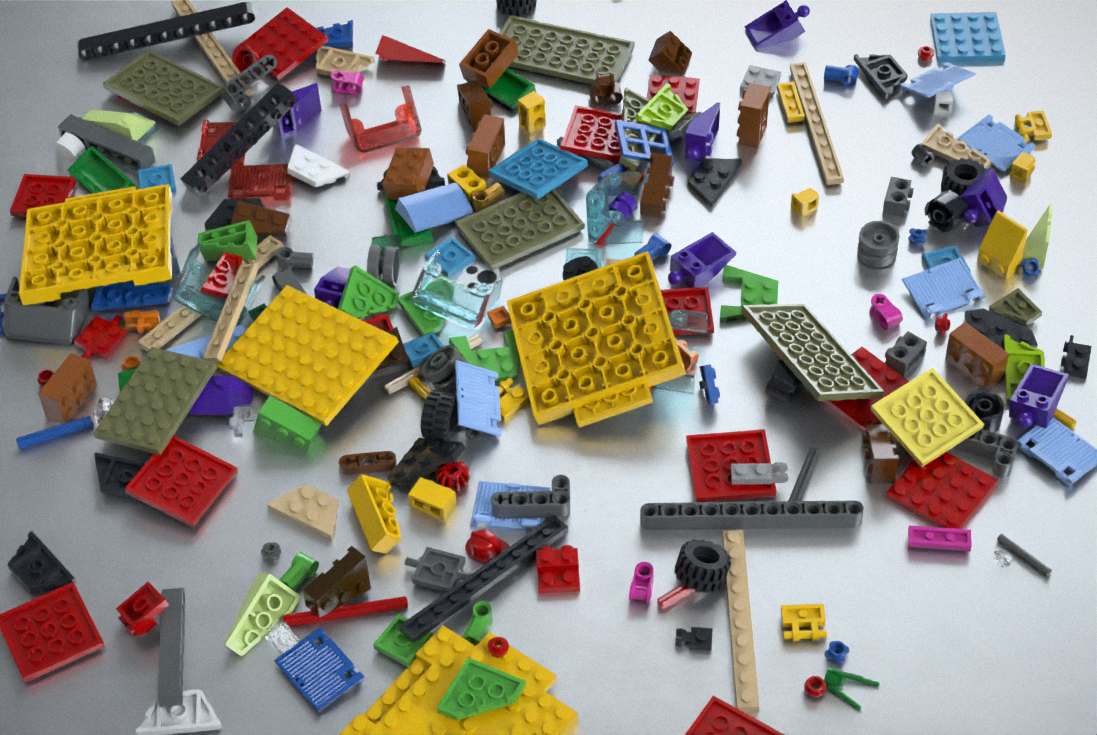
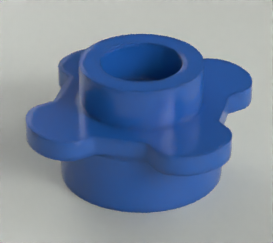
M915 228L909 230L910 236L908 240L913 245H921L926 242V230Z
M1036 258L1020 262V266L1023 268V277L1029 278L1031 275L1038 276L1041 273Z
M831 641L829 649L825 651V657L828 659L832 658L837 663H843L845 655L849 653V647L845 646L841 641Z

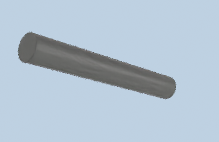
M1002 533L998 536L997 540L1043 574L1048 576L1052 572L1051 568Z

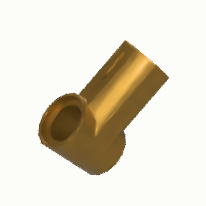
M495 183L484 191L474 192L473 211L476 213L503 197L505 190L499 183Z

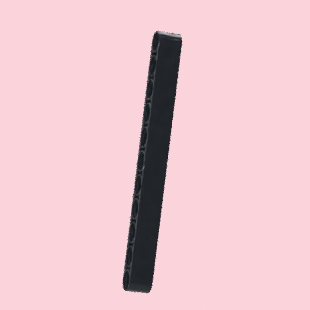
M242 2L82 38L77 43L78 55L82 60H91L250 24L255 20L254 7L250 2Z

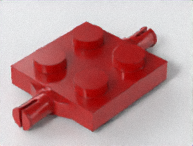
M116 314L111 321L95 316L74 340L75 346L85 351L80 357L89 359L93 355L107 360L128 335L126 329L118 326L120 321L123 320L122 316Z

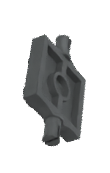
M426 547L424 554L418 560L409 557L405 559V565L416 568L412 578L413 584L442 592L449 591L459 580H464L471 575L470 573L462 572L466 562L464 556Z

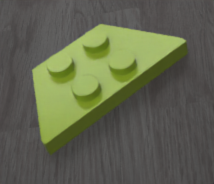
M667 83L643 107L635 119L671 131L686 115L688 108L681 102L677 94H672L670 91L671 86Z
M1004 335L1003 338L1004 350L1009 353L1005 373L1006 403H1010L1011 397L1031 363L1045 367L1044 351L1036 347L1033 348L1023 341L1018 343L1010 339L1011 336Z

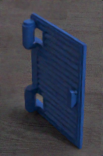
M321 627L274 660L317 712L357 683H361L365 678L361 672L355 669L354 664L336 643L326 636L325 631ZM316 639L322 643L320 646L314 642ZM346 672L351 676L349 680L343 675Z

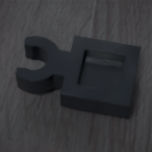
M691 627V632H687L682 628L676 629V636L683 638H676L675 645L683 647L686 644H690V650L712 651L713 628Z

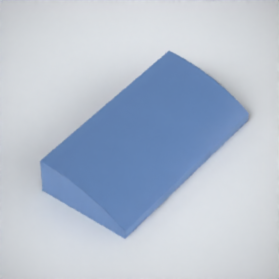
M457 182L398 198L396 211L414 232L460 220L474 213L465 193Z

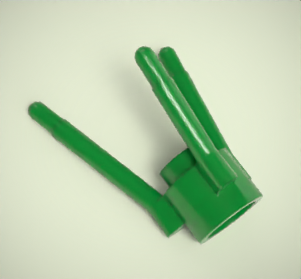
M830 666L824 678V682L829 684L828 690L837 693L859 710L861 706L837 687H842L846 678L876 686L880 685L878 681L863 678V676L844 672Z

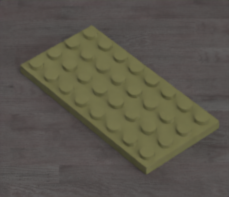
M510 15L500 34L515 40L519 54L509 65L510 67L592 85L596 84V74L607 75L610 72L614 74V81L618 82L635 48V41Z
M806 304L742 306L741 313L817 401L882 398L884 390Z

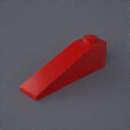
M382 35L375 54L379 55L378 59L386 62L393 60L446 63V60L385 35Z

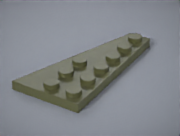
M626 87L623 93L622 121L654 126L635 119L636 115L650 100ZM624 128L626 137L640 139L638 131ZM646 132L648 141L653 142L657 134ZM627 142L629 151L643 154L642 145ZM620 150L619 162L635 171L641 160L624 158Z

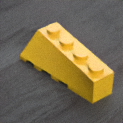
M361 474L347 488V492L362 526V531L368 541L369 548L374 552L387 554L401 540L398 520L394 518L396 508L391 503L394 498L393 494L389 492L391 483Z

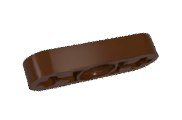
M392 451L349 454L339 459L340 471L345 475L390 471L397 465L396 455ZM366 460L373 461V463L368 466L362 464Z

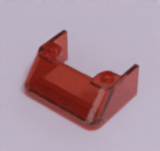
M410 86L401 87L405 104L399 105L395 109L396 121L364 129L363 123L359 119L351 118L347 103L339 104L346 130L357 151L367 153L415 139L421 135L422 128Z

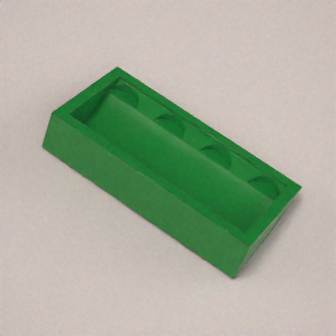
M508 68L490 89L482 86L484 92L511 109L518 107V100L533 91L536 92L533 83ZM463 77L467 82H471V80Z
M90 146L67 169L72 176L93 194L136 186L93 146Z
M383 193L397 245L416 246L434 242L430 228L414 232L396 211L398 200H387L386 194Z

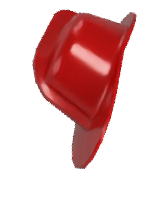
M239 45L232 54V62L240 73L260 60L258 54L246 45Z
M481 529L476 532L472 531L471 538L465 545V550L470 557L486 564L509 548L510 545L496 537L492 531Z

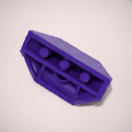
M212 376L188 414L231 415L245 407L252 406L254 388L233 376Z

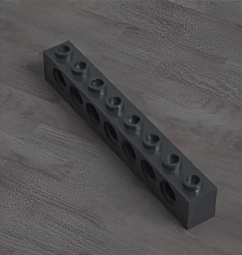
M278 82L180 178L186 188L199 198L207 193L298 102L293 92Z

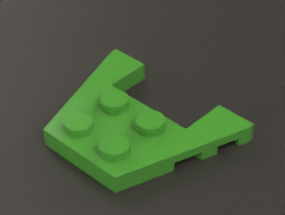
M730 265L724 267L723 282L742 283L741 306L721 305L720 323L727 322V319L735 318V320L743 319L744 315L741 313L743 305L777 304L779 280Z
M513 330L504 331L503 338L506 347L471 351L466 336L449 338V345H453L460 352L461 357H464L471 365L497 372L498 379L495 382L505 381L508 378L517 380L519 352Z

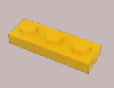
M777 83V91L787 123L804 121L805 115L795 83Z

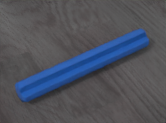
M87 416L16 438L17 445L22 449L94 426L92 417Z

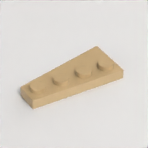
M937 124L921 142L925 145L927 151L947 161L953 162L954 159L970 158L973 161H979V164H983L986 169L991 166L989 158L976 149L971 150L967 147L966 142L954 138V134L950 131H944L940 124Z

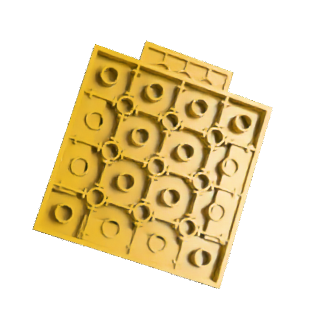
M169 184L138 190L134 186L66 198L64 203L27 209L19 296L23 306L47 301L52 302L60 299L62 292H71L73 290L107 286L133 280L134 285L137 286L172 279V256L170 252L172 193Z
M648 251L507 300L532 411L538 425L573 413L579 428L653 403L649 387L686 375L654 265Z
M442 625L416 653V659L363 715L358 714L339 735H568L578 723V712L547 693L548 689L557 680V675L510 645L505 656L501 658L493 657L487 648L488 642L496 637L489 632L477 646H474ZM467 657L526 681V687L518 701L514 704L458 721L437 713L439 703Z

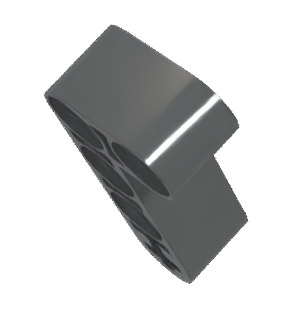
M272 55L264 56L231 79L221 89V97L234 113L243 114L250 107L251 100L244 91L267 76L277 66L276 58Z
M980 429L954 446L953 449L993 459V474L997 477L1005 478L1011 472L1018 443L1012 437Z
M556 475L552 479V491L496 492L491 497L492 515L500 519L551 518L554 515L557 518L566 517L570 513V480L565 475Z

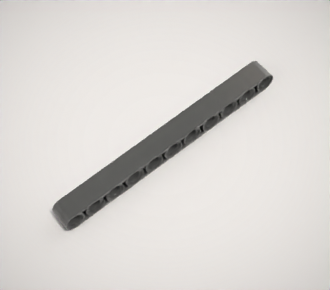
M855 500L646 503L640 509V524L646 530L858 527L862 523L864 507L861 502Z

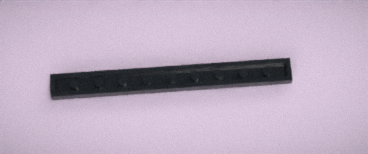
M555 515L402 623L399 626V631L412 643H415L536 555V550L551 545L566 534L568 526Z

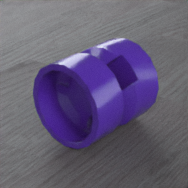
M621 192L605 208L606 218L613 224L622 225L629 218V215L637 209V201L629 193Z

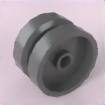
M871 221L863 225L858 237L857 254L859 259L872 267H885L892 264L898 254L900 235L897 228L885 221Z
M371 245L367 258V273L381 282L383 280V283L388 286H396L400 267L398 246H387L384 251L382 245Z
M447 345L435 351L426 360L422 367V374L429 382H432L437 391L451 393L456 390L455 360L470 363L464 357H461L460 352L453 345Z

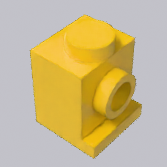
M1022 152L1012 163L1010 177L1026 183L1028 175H1032L1035 170V157Z
M811 187L800 191L798 194L792 193L790 207L802 217L819 207L820 195Z

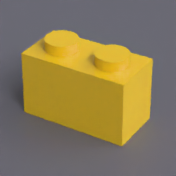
M420 477L408 494L410 507L443 521L446 520L457 504L455 491Z

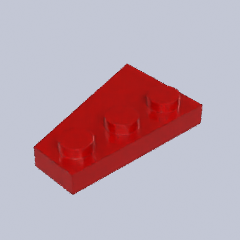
M224 252L200 292L227 299L239 267L242 264V256Z

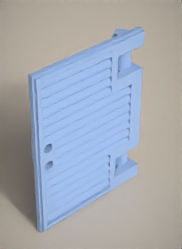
M946 62L942 64L943 69L935 67L911 78V84L903 82L899 84V87L902 88L903 93L911 91L928 98L943 90L949 91L953 89L954 85L975 76L976 73Z
M990 114L956 138L959 141L963 140L966 142L967 147L971 150L976 149L989 158L991 164L1002 172L1009 169L1022 152L1031 153L1036 148V145L1033 143L1026 144L1024 137L1002 122L995 123L993 116Z
M961 258L901 279L925 319L930 318L932 313L938 312L941 314L969 304L976 297L978 300L985 297L982 289L979 288Z
M455 360L458 425L491 434V436L500 437L502 431L497 428V423L501 421L499 387L495 386L498 373Z
M1054 417L1047 428L1035 426L1016 440L1019 450L1029 457L1033 458L1035 456L1055 471V475L1059 480L1069 486L1097 465V449ZM1029 440L1036 444L1033 448L1026 445ZM1069 468L1074 473L1068 476L1063 471Z
M479 481L470 525L478 526V523H487L488 528L526 531V527L537 528L545 522V518L500 519L494 517L491 511V497L496 492L550 491V488Z

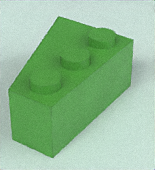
M250 220L198 233L197 246L205 261H219L224 252L242 256V260H256L257 234Z
M269 396L258 412L253 432L308 450L319 432L321 423Z

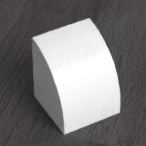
M943 90L934 95V114L952 113L953 97L950 92Z
M67 132L56 143L59 155L76 161L86 151L84 144L76 136Z

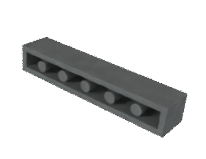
M70 114L58 126L61 137L65 132L70 133L84 144L86 150L93 146L105 158L136 171L149 168L155 162L153 148L86 121L81 117Z

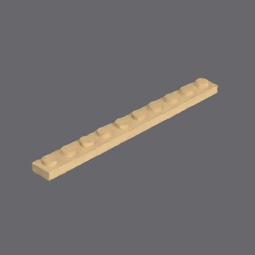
M174 0L171 2L173 9L179 17L197 13L189 0ZM212 32L193 36L226 84L240 74V71ZM251 87L244 91L248 96L253 94Z
M807 62L790 63L789 69L826 185L844 183L845 178Z
M270 235L257 245L256 260H242V264L255 263L260 268L277 254V250L284 247L281 241ZM198 292L138 341L139 347L147 352L151 347L160 349L222 298Z
M743 530L723 531V548L730 555L731 560L726 584L737 709L743 712H759Z

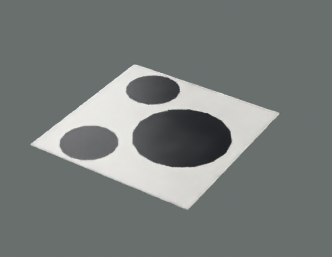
M486 264L468 265L462 269L464 292L501 290L499 268L491 271Z

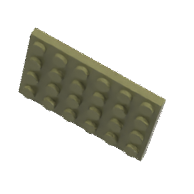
M148 50L103 82L105 89L178 126L221 95L220 91L224 87L151 50Z
M553 189L539 199L521 192L455 221V227L492 271L585 229V223L559 193Z
M151 347L93 432L94 437L103 441L161 455L218 367L216 362Z

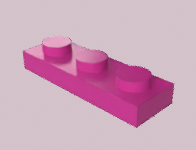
M909 526L908 547L971 551V530Z

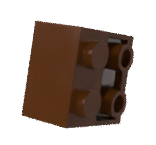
M670 30L656 39L648 61L658 71L683 75L686 72L693 52Z

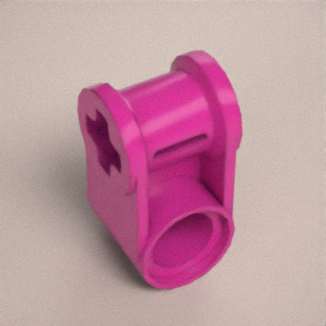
M333 71L331 73V79L333 80L331 89L336 93L359 94L362 89L364 76L359 72Z
M875 294L872 296V306L869 309V314L884 330H888L903 321L902 312L885 295Z
M640 562L636 565L629 591L630 601L637 599L644 600L646 603L651 602L654 568L650 563Z

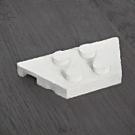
M297 144L294 146L288 165V174L314 187L336 182V178L344 177L345 179L350 177V171Z
M202 690L183 691V704L178 706L160 707L157 694L153 700V705L144 715L145 720L141 727H137L136 734L166 735L220 730L222 726Z

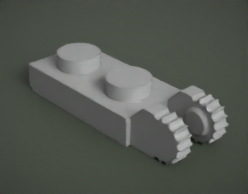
M775 462L774 464H731V481L733 485L785 483L789 480L788 474L785 473L788 470V466L782 462Z

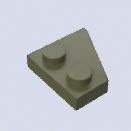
M1019 288L989 306L990 312L1024 325H1029L1042 316V311Z

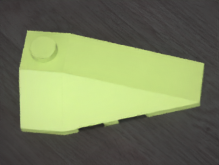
M91 109L82 117L86 121L136 141L155 125V121L143 116L122 112Z
M1049 204L1027 236L1022 260L1028 261L1036 258L1040 268H1044L1054 204Z
M259 573L245 597L224 645L237 655L243 656L260 641V638L267 632L272 631L283 620L284 615L292 613L301 596L270 573Z

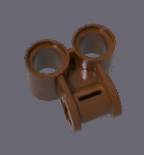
M613 72L607 75L596 74V84L589 88L591 103L594 106H602L606 100L611 104L620 103L623 100V94L620 84L614 81Z

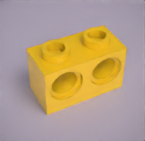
M535 91L518 100L519 126L528 134H532L546 126V102Z
M464 164L447 174L448 184L457 182L465 193L470 205L473 204V193L480 190L484 191L487 187L486 182Z

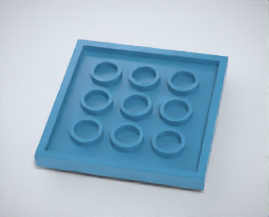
M997 12L930 13V23L938 62L1004 61L1006 59Z
M537 138L489 169L488 173L490 177L535 199H539L586 168L588 162L582 157L565 150H560V147Z

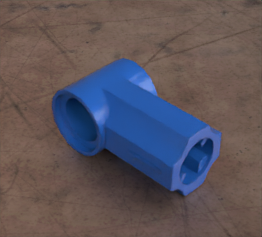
M852 64L845 67L826 65L823 79L839 81L846 87H853L856 84L859 69Z
M655 233L649 238L646 245L634 253V256L648 251L652 260L659 255L663 257L669 253L672 244L658 233Z

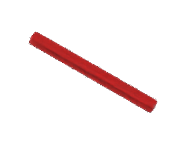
M406 596L345 605L320 618L312 611L284 615L283 621L285 627L393 611L408 608V601Z

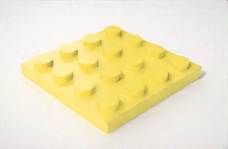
M933 367L876 402L870 409L921 468L984 426V423Z

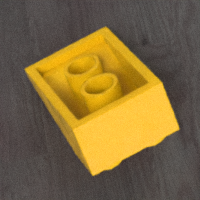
M998 210L980 245L977 261L1003 278H1009L1021 267L1020 262L1023 257L1028 229Z

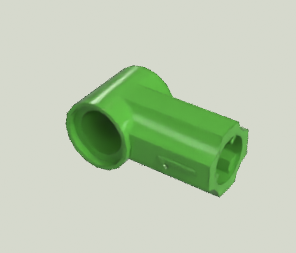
M299 552L293 558L291 567L279 581L295 591L306 577L310 578L317 572L319 562Z
M479 601L475 603L473 614L463 634V638L474 646L483 639L488 626L491 625L493 620L492 608L488 602Z

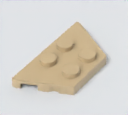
M321 46L316 54V71L318 74L331 76V73L336 70L361 72L375 63L373 56L327 46Z
M304 484L267 504L269 510L330 540L334 538V526L337 521L336 514L339 509L338 499Z

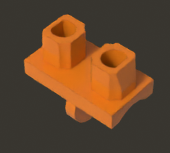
M132 310V312H125L124 314L127 331L144 333V331H151L160 324V316L157 310H151L150 312Z
M675 338L685 371L688 372L692 364L697 363L699 354L695 350L689 351L687 343L683 339L677 340Z

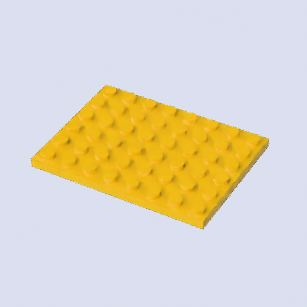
M286 285L224 354L222 361L216 364L218 366L217 370L235 377L248 386L267 396L274 397L327 426L399 341L397 337Z

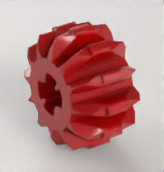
M457 460L449 465L447 463L441 464L436 471L438 485L452 490L456 489L458 492L460 487L466 488V483L470 480L468 466H465L463 461L457 462Z

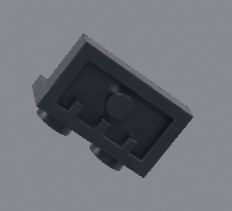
M1070 335L1069 341L1064 343L1063 352L1066 355H1062L1060 366L1064 367L1063 373L1086 379L1092 346L1074 343V335Z

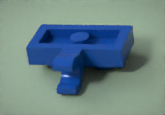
M711 364L700 366L702 381H699L700 389L705 391L707 404L719 403L720 391L715 386V369L711 367Z

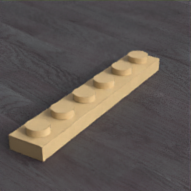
M255 263L240 265L203 359L214 362L222 361L259 269Z

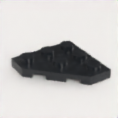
M984 308L965 311L964 316L967 323L1003 350L1004 335L1011 336L1010 339L1018 343L1023 341L1033 348L1038 347L1032 330Z
M418 438L386 479L391 484L405 486L411 483L410 479L420 474L424 477L437 471L436 467L441 464L447 463L449 465L454 463L465 450V446L462 442Z

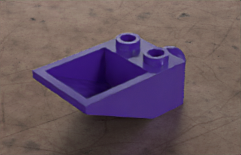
M785 0L744 27L757 49L792 41L806 32L798 18L809 16L810 8L803 4L797 8V12H794L788 1Z
M317 83L292 91L298 102L274 125L281 137L297 132L322 110Z
M720 102L715 103L690 122L686 131L685 159L701 162L703 158L711 156L712 145L720 129Z
M992 167L988 168L960 196L961 199L968 203V208L963 214L964 221L973 223L975 227L989 226L998 210L1003 212L1008 197Z
M711 232L671 255L668 281L672 285H679L683 282L688 288L703 287L737 255V252L714 232Z
M337 266L322 276L314 288L315 298L338 309L350 269Z
M1031 363L1010 399L1009 417L1017 419V424L1021 428H1028L1032 424L1047 428L1054 416L1069 374Z

